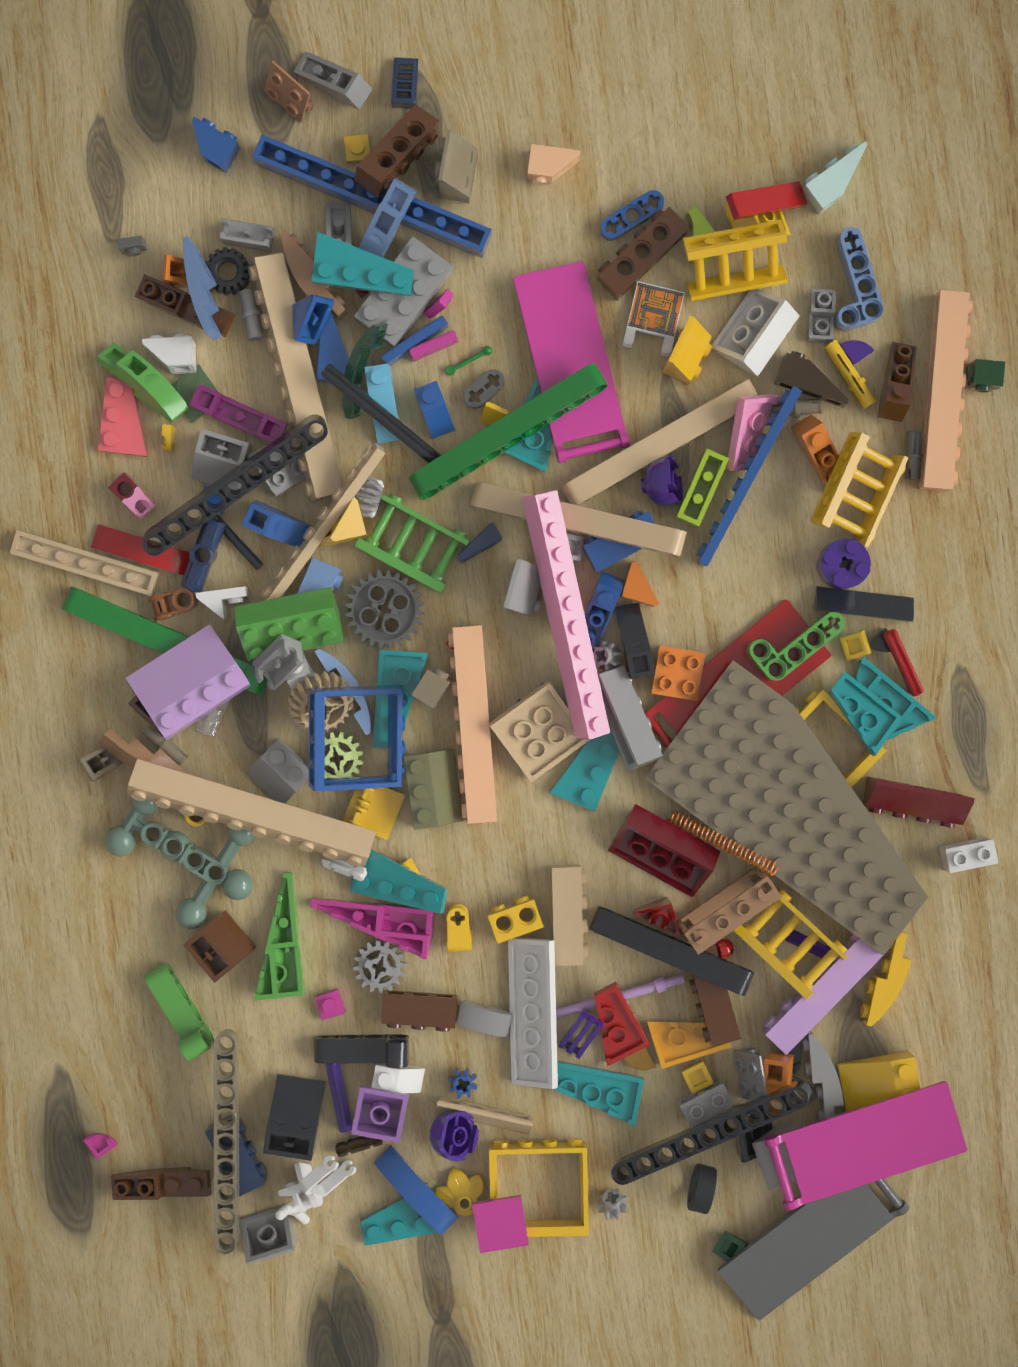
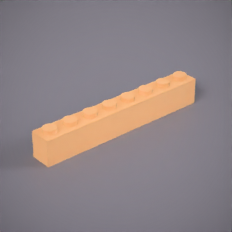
M940 290L935 294L921 451L923 457H921V479H919L918 489L950 491L953 490V486L957 485L958 472L955 471V462H958L960 457V447H957V438L962 433V423L959 422V415L964 409V398H961L962 388L966 385V374L963 373V368L968 360V349H965V345L971 331L967 321L973 307V301L969 300L970 292Z
M482 625L453 627V633H448L449 648L454 647L455 656L450 657L451 672H456V682H452L453 696H458V706H454L455 721L460 720V730L456 731L457 745H462V755H458L459 770L463 769L464 779H460V793L466 796V803L461 804L462 818H467L468 824L497 822L490 726L488 725L490 721Z

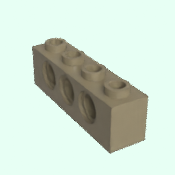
M438 667L434 668V670L427 669L412 696L431 708H435L452 682L448 679L450 674Z

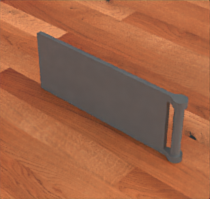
M885 1179L875 1181V1183L892 1203L893 1207L889 1211L867 1184L801 1205L717 1269L718 1273L758 1320H761L894 1218L908 1212L909 1205L905 1200L898 1197Z

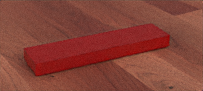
M800 181L734 192L726 196L734 220L802 208L808 204Z

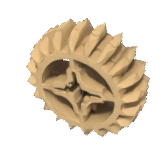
M323 671L319 676L314 672L313 677L308 678L305 676L303 683L297 682V688L291 689V696L288 697V711L293 722L300 729L305 728L309 733V688L350 687L342 676H337L334 672L328 675V673ZM354 696L325 697V731L327 733L329 728L334 727L337 729L339 722L345 723V717L351 716L350 710L354 708Z

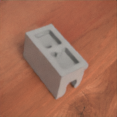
M223 218L224 229L223 232H220L219 237L223 244L272 252L275 227Z
M280 634L252 662V665L255 667L257 681L260 683L263 680V676H265L268 680L269 689L275 691L304 663L302 643Z

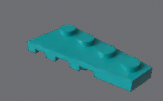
M379 650L377 686L396 685L402 688V692H404L403 699L406 700L405 706H402V716H404L406 724L414 700L412 693L420 681L429 653ZM376 695L373 747L388 748V695Z
M557 1061L558 1088L554 1090L571 1098L574 1097L635 1127L644 1077Z

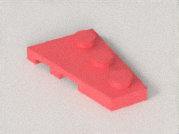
M106 378L98 450L148 457L134 389L118 378Z

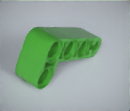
M826 613L776 652L766 640L759 639L753 640L747 645L746 654L767 680H781L839 634L844 628V619L839 613ZM828 619H835L836 622L833 624L835 628H828L824 632L820 629L829 624ZM810 632L815 633L818 637V641L814 646L807 642V636ZM756 644H761L765 650L764 655L760 658L753 653V648ZM792 647L796 648L799 652V656L795 661H791L788 657V651ZM772 663H776L780 667V672L775 677L769 673V666Z
M164 962L146 973L144 979L181 1039L178 1045L184 1057L191 1061L211 1049L215 1039L171 966Z

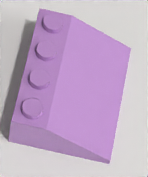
M210 624L126 677L131 688L166 740L250 687L249 681Z

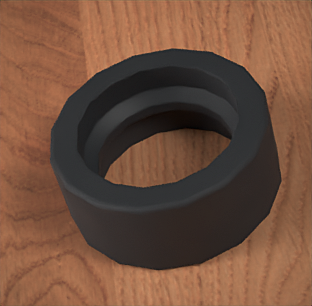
M703 1164L695 1165L688 1190V1210L703 1214L709 1213L717 1183V1169L715 1167Z

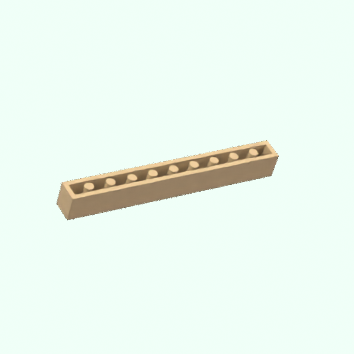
M283 253L255 257L248 267L250 280L255 282L257 289L254 292L257 305H261L263 313L261 314V323L263 329H267L268 350L274 355L273 370L275 376L280 379L279 393L282 401L286 402L287 410L285 411L287 423L292 425L293 428L305 418L314 414L322 416L326 422L307 345L304 342L295 341L293 338V304L296 302ZM314 423L310 426L309 430L313 433H318L322 430L323 426ZM328 430V434L323 441L298 458L299 470L301 473L304 472L306 480L304 482V490L306 496H310L311 502L332 498L335 490L339 486L343 487ZM293 438V446H300L302 444V440L299 438Z
M140 759L136 761L127 788V795H131L137 801H151L160 808H174L187 816H193L194 814L203 817L205 821L210 823L220 822L227 824L233 830H247L256 837H270L283 845L290 843L299 846L301 850L306 852L316 851L323 853V856L329 859L339 858L346 860L352 866L366 865L376 831Z

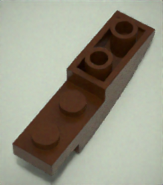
M144 274L134 297L203 329L195 312L190 294ZM218 307L219 311L211 316L221 335L226 337L235 314Z
M191 1167L138 1170L111 1175L113 1200H159L161 1197H208L212 1194L210 1170H191Z

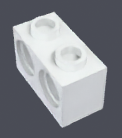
M989 837L939 846L943 870L948 873L998 864L994 839Z

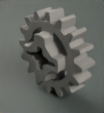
M377 939L376 945L368 941V949L363 947L359 949L362 956H355L354 960L359 962V964L354 965L353 970L359 971L355 977L356 980L361 978L364 980L361 985L362 987L368 984L370 985V992H373L375 987H377L379 992L383 993L384 987L391 991L393 990V982L397 985L401 983L398 976H405L406 972L401 970V968L406 967L407 963L400 961L404 957V953L397 954L398 946L395 945L391 948L389 946L390 943L387 941L383 945L380 939ZM380 950V953L374 957L367 956L373 951ZM388 954L393 956L396 966L390 962ZM383 956V966L385 968H382L379 974L376 975L377 966L375 964H378ZM364 966L369 969L372 975L371 978L365 973ZM386 975H388V976H391V975H392V977H391L390 979H388V980H386V981L379 982V981H380V978H382V977H384V976H386Z

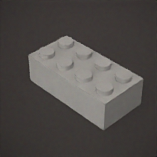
M413 236L394 261L397 264L414 270L411 297L371 292L354 316L356 322L392 348L404 340L453 273V266Z

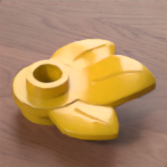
M452 1168L448 1175L447 1186L437 1187L435 1191L436 1195L450 1208H454L459 1215L470 1216L473 1214L472 1202H477V1199L483 1193L484 1184L480 1174L469 1179L463 1171ZM463 1199L469 1201V1207L466 1209L461 1206Z

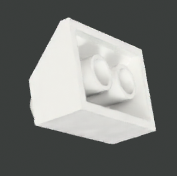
M759 289L750 290L712 344V349L740 369L758 376L800 315L785 299Z

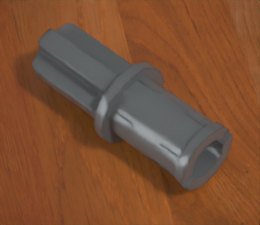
M917 430L907 431L906 455L903 456L908 457V460L906 462L905 479H921L920 466L923 455L921 454V432Z

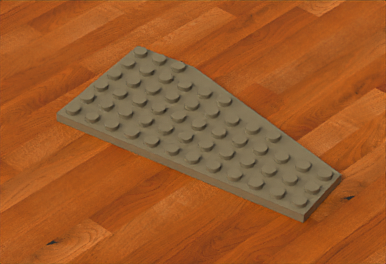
M732 660L662 754L663 756L658 759L646 775L645 779L717 833L719 832L724 838L728 837V841L732 839V844L736 841V847L738 844H741L740 850L745 846L744 853L749 848L748 856L754 850L751 858L753 859L755 854L758 853L755 859L756 862L760 855H762L760 865L764 858L767 857L764 868L769 860H771L768 870L773 862H776L772 870L773 873L779 867L778 871L774 874L776 877L884 956L928 898L927 894L794 705Z

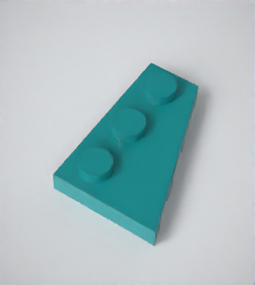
M846 672L841 673L828 691L872 757L875 756L903 717Z
M403 1197L362 1218L360 1221L365 1246L437 1233Z

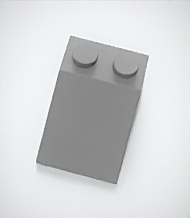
M517 558L503 609L532 617L533 612L538 613L541 599L537 598L539 588L542 589L536 565Z

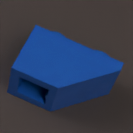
M194 117L192 123L205 162L227 173L241 149L236 141L237 137L226 130L222 133L215 129L216 125L206 118H203L201 121Z

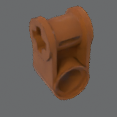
M177 589L148 597V601L152 603L155 622L190 611L198 604L196 593L188 589ZM187 593L190 597V602L184 607L180 603V597L182 594Z

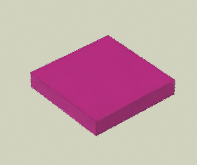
M521 1194L472 1202L480 1253L529 1245Z

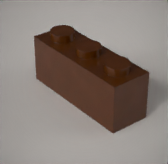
M385 990L383 994L381 1024H387L388 1028H401V1025H411V1029L425 1030L426 1027H435L436 1031L448 1032L450 1028H455L457 995Z

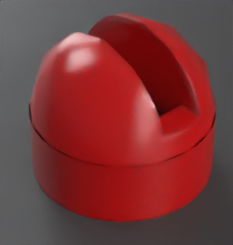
M721 939L715 943L719 957L728 958L733 954L734 946L730 940Z

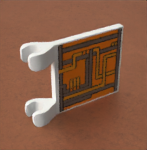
M637 281L622 345L631 348L636 331L662 337L664 340L660 354L669 357L672 352L685 292Z

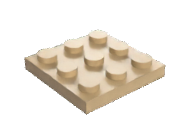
M546 681L488 724L531 783L590 740L575 738L569 709L549 681Z

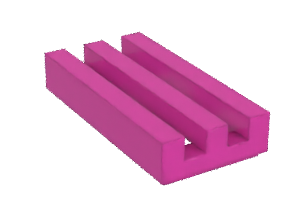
M452 330L410 348L409 352L413 362L458 343V338L455 331Z

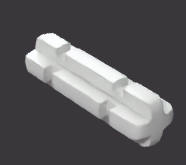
M323 857L321 860L323 867L328 869L334 868L333 871L348 877L353 876V879L363 881L367 875L365 867L352 866L346 860L339 858L329 859Z

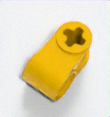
M460 903L453 904L447 914L448 952L473 950L469 911L465 905ZM456 911L460 912L462 916L461 921H456V917H452Z

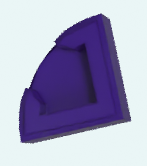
M850 340L840 344L852 365H855L874 351L870 345L859 340Z

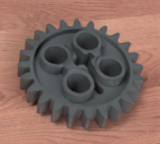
M377 570V577L375 578L371 573H368L369 580L367 582L359 578L362 585L360 588L355 585L352 586L356 591L355 595H347L353 600L352 603L345 604L352 611L345 614V616L353 617V621L348 626H356L357 629L353 634L362 633L361 642L369 638V646L371 647L376 641L378 642L379 649L383 648L384 643H387L388 647L392 649L394 641L399 646H402L401 638L404 637L410 641L408 633L411 631L417 634L418 632L414 625H422V622L417 619L418 616L425 615L424 612L418 610V607L425 605L424 602H417V598L422 594L421 592H413L417 586L416 584L407 585L409 582L408 577L401 581L400 572L395 577H392L391 570H387L386 576H383L381 571ZM375 587H382L384 589L385 595L383 599L377 601L372 598L371 593ZM394 589V594L388 605V608L392 609L391 613L384 615L380 629L376 630L377 622L382 614V611L378 610L379 606L386 604L389 591ZM405 596L408 603L404 609L400 610L395 607L394 600L396 597ZM370 609L375 612L376 618L374 622L368 624L363 620V613ZM391 618L396 619L399 624L395 632H389L385 627L387 620Z

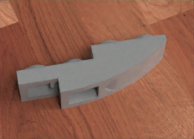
M809 1031L801 1040L802 1050L807 1052V1062L803 1063L805 1077L808 1076L813 1084L819 1083V1085H815L816 1099L820 1100L821 1109H817V1118L820 1121L835 1116L834 1106H844L835 1067L823 1045Z

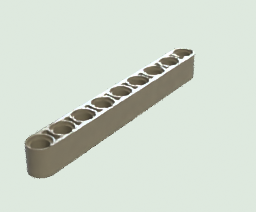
M231 1029L221 1031L214 1040L213 1045L214 1246L216 1251L223 1255L232 1253L239 1241V1037ZM228 1037L232 1041V1047L226 1048L222 1046L220 1039ZM228 1062L233 1070L231 1072H224L220 1064ZM222 1087H229L233 1095L225 1097L220 1089ZM225 1111L229 1112L233 1120L224 1121L220 1114ZM227 1136L231 1138L233 1144L225 1146L220 1138ZM221 1162H230L233 1169L229 1171L224 1170L221 1167ZM228 1186L232 1189L233 1193L225 1195L222 1193L221 1187ZM229 1211L233 1218L229 1220L224 1219L221 1216V1212ZM229 1236L233 1243L225 1244L222 1242L221 1237Z

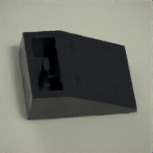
M277 1074L264 1141V1154L312 1161L326 1081Z

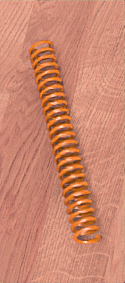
M674 810L670 819L666 817V820L668 822L671 821V824L675 823V826L679 825L680 828L688 830V833L692 832V835L696 834L697 837L705 839V842L709 841V844L713 843L714 846L722 848V851L726 850V852H730L731 855L735 854L736 858L739 857V859H743L744 862L748 861V864H752L753 867L756 866L757 869L761 868V871H765L766 874L770 873V876H773L779 869V867H777L775 871L772 873V870L776 864V862H773L771 868L768 870L771 860L768 861L767 865L763 869L767 857L764 858L762 864L759 866V863L763 857L762 855H760L758 861L755 863V859L757 858L758 853L755 854L754 858L750 862L754 850L751 851L749 857L746 859V856L750 849L747 848L745 854L742 856L745 846L742 847L740 853L737 855V852L741 844H738L736 850L733 852V849L736 845V841L733 843L732 847L728 851L732 839L729 840L727 846L724 848V845L728 837H725L723 843L720 846V842L723 839V835L720 836L718 842L715 844L716 839L719 836V832L716 833L714 839L711 841V838L715 833V830H713L710 834V837L707 839V835L709 834L711 828H708L706 834L703 836V833L706 830V825L702 828L701 833L698 835V832L702 827V823L699 824L697 830L694 832V829L696 828L698 821L694 823L693 828L690 830V826L694 821L693 819H691L689 825L687 826V828H685L687 822L689 821V817L685 819L684 824L681 826V823L685 818V814L682 815L679 823L677 824V820L679 819L681 812L677 814L676 819L674 821L673 818L677 813L676 810Z

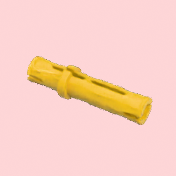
M834 340L823 349L827 352L837 370L849 387L847 389L849 392L854 393L863 409L875 403L877 400L866 386L865 378L860 377L850 359L838 344V341Z

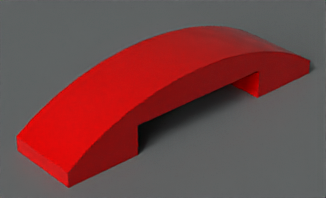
M100 524L97 525L91 548L183 576L190 560V552L175 547H170L158 556L148 555L143 549L142 537ZM148 540L150 545L157 546L160 544L159 542Z

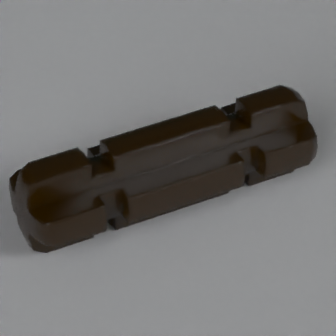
M360 1136L348 1140L347 1143L345 1141L337 1143L335 1150L338 1157H344L349 1152L353 1154L370 1149L372 1145L373 1147L382 1145L383 1140Z

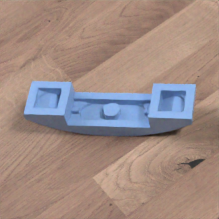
M322 649L314 651L327 672L337 668L342 678L345 679L350 687L360 686L355 676L340 660ZM354 696L361 710L353 715L364 733L368 735L372 732V717L366 696Z

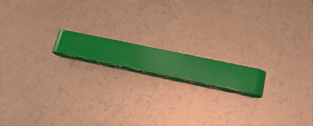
M595 363L589 364L415 471L409 477V480L420 499L426 500L598 395L608 387V383Z
M73 586L70 587L61 608L64 611L163 654L189 638V636ZM232 656L250 683V687L246 690L262 695L268 681L267 678L263 676V680L259 683L255 676V667L251 663Z

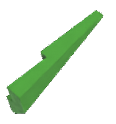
M283 873L281 888L277 897V905L270 927L254 1001L306 995L293 873Z

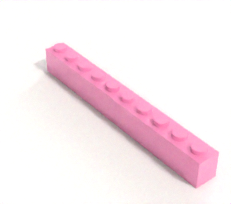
M554 490L522 497L575 738L592 739L610 733L558 492Z

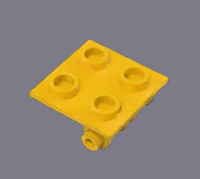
M389 788L355 789L343 822L376 831L375 836L388 840L405 794Z

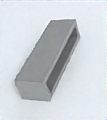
M621 666L599 674L598 679L608 724L628 771L662 757L661 745L655 739L651 729V722L645 716L641 699L636 694L632 685V679H630L625 667Z

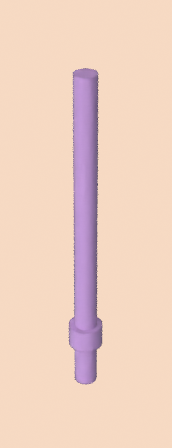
M683 974L665 979L659 977L654 979V982L621 991L626 999H630L655 991L661 993L667 991L666 988L684 984L685 981ZM595 998L556 1008V1019L582 1012V1010L586 1011L597 1008Z

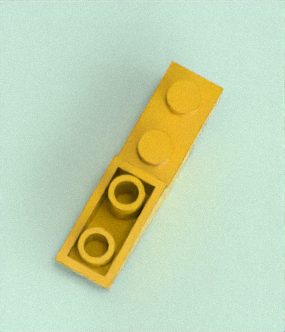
M904 931L900 933L891 945L886 958L882 959L880 971L883 972L882 976L872 974V979L867 981V1001L862 1004L860 1017L863 1018L862 1021L867 1026L872 1027L887 1012L897 998L907 977L912 960L907 956H903L907 933Z

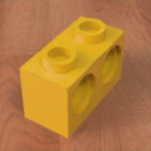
M528 895L514 899V904L505 906L504 903L491 908L492 912L488 913V919L497 944L544 927L534 897L528 898ZM523 908H530L533 911V916L530 919L525 920L520 917L519 913ZM501 916H506L510 919V924L506 928H501L496 923L497 919Z

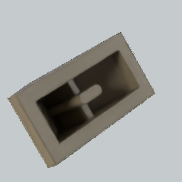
M103 747L78 760V763L91 782L100 779L123 764V762Z

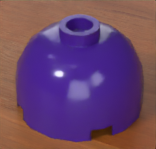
M673 456L653 461L648 465L644 479H641L643 493H647L649 499L660 506L680 505L679 501L683 500L682 478L677 476L675 469H678L679 466Z
M446 1111L434 1120L430 1128L429 1139L431 1146L438 1155L451 1161H463L466 1159L463 1157L468 1153L472 1154L478 1142L479 1132L478 1126L474 1125L472 1120L474 1119L473 1116L462 1111Z

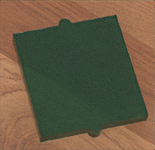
M200 365L196 366V373L181 374L180 378L171 384L187 403L188 410L184 414L191 423L205 414L189 406L198 384L200 383L218 392Z

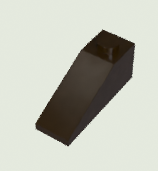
M792 351L791 354L786 353L783 356L775 385L790 390L795 386L802 390L801 394L816 399L821 398L822 401L842 408L848 404L849 399L811 360L805 359L804 354Z

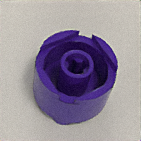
M840 539L826 545L817 560L819 577L824 583L836 589H847L859 585L866 579L871 570V560L868 551L861 543L852 539ZM842 560H847L848 562L846 569L839 567Z

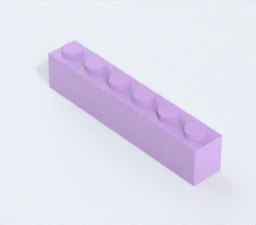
M852 932L848 936L849 940L843 945L847 949L845 954L848 958L844 960L839 955L812 983L814 986L811 990L814 994L808 1000L799 992L793 998H787L780 1006L781 1010L775 1016L771 1015L764 1022L762 1031L786 1055L883 956Z

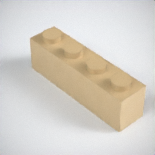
M580 864L551 865L555 966L584 965V958H588V944H583V934L588 933L587 919L582 918V910H587V897L582 895V885H586V870L581 871Z

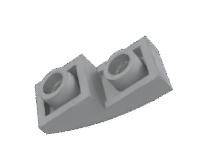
M811 289L807 342H833L836 290Z
M464 1000L461 1002L456 1025L488 1035L507 1037L512 1013L494 1006L486 1008Z

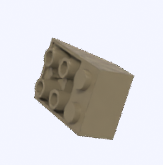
M447 129L446 137H441L439 152L441 162H437L435 168L436 190H440V197L443 199L470 203L478 159V148L452 130Z

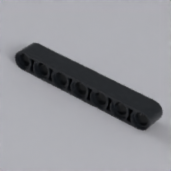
M598 906L589 928L597 934L742 996L746 995L754 975L753 971L710 952L703 951L698 955L691 944L601 906Z

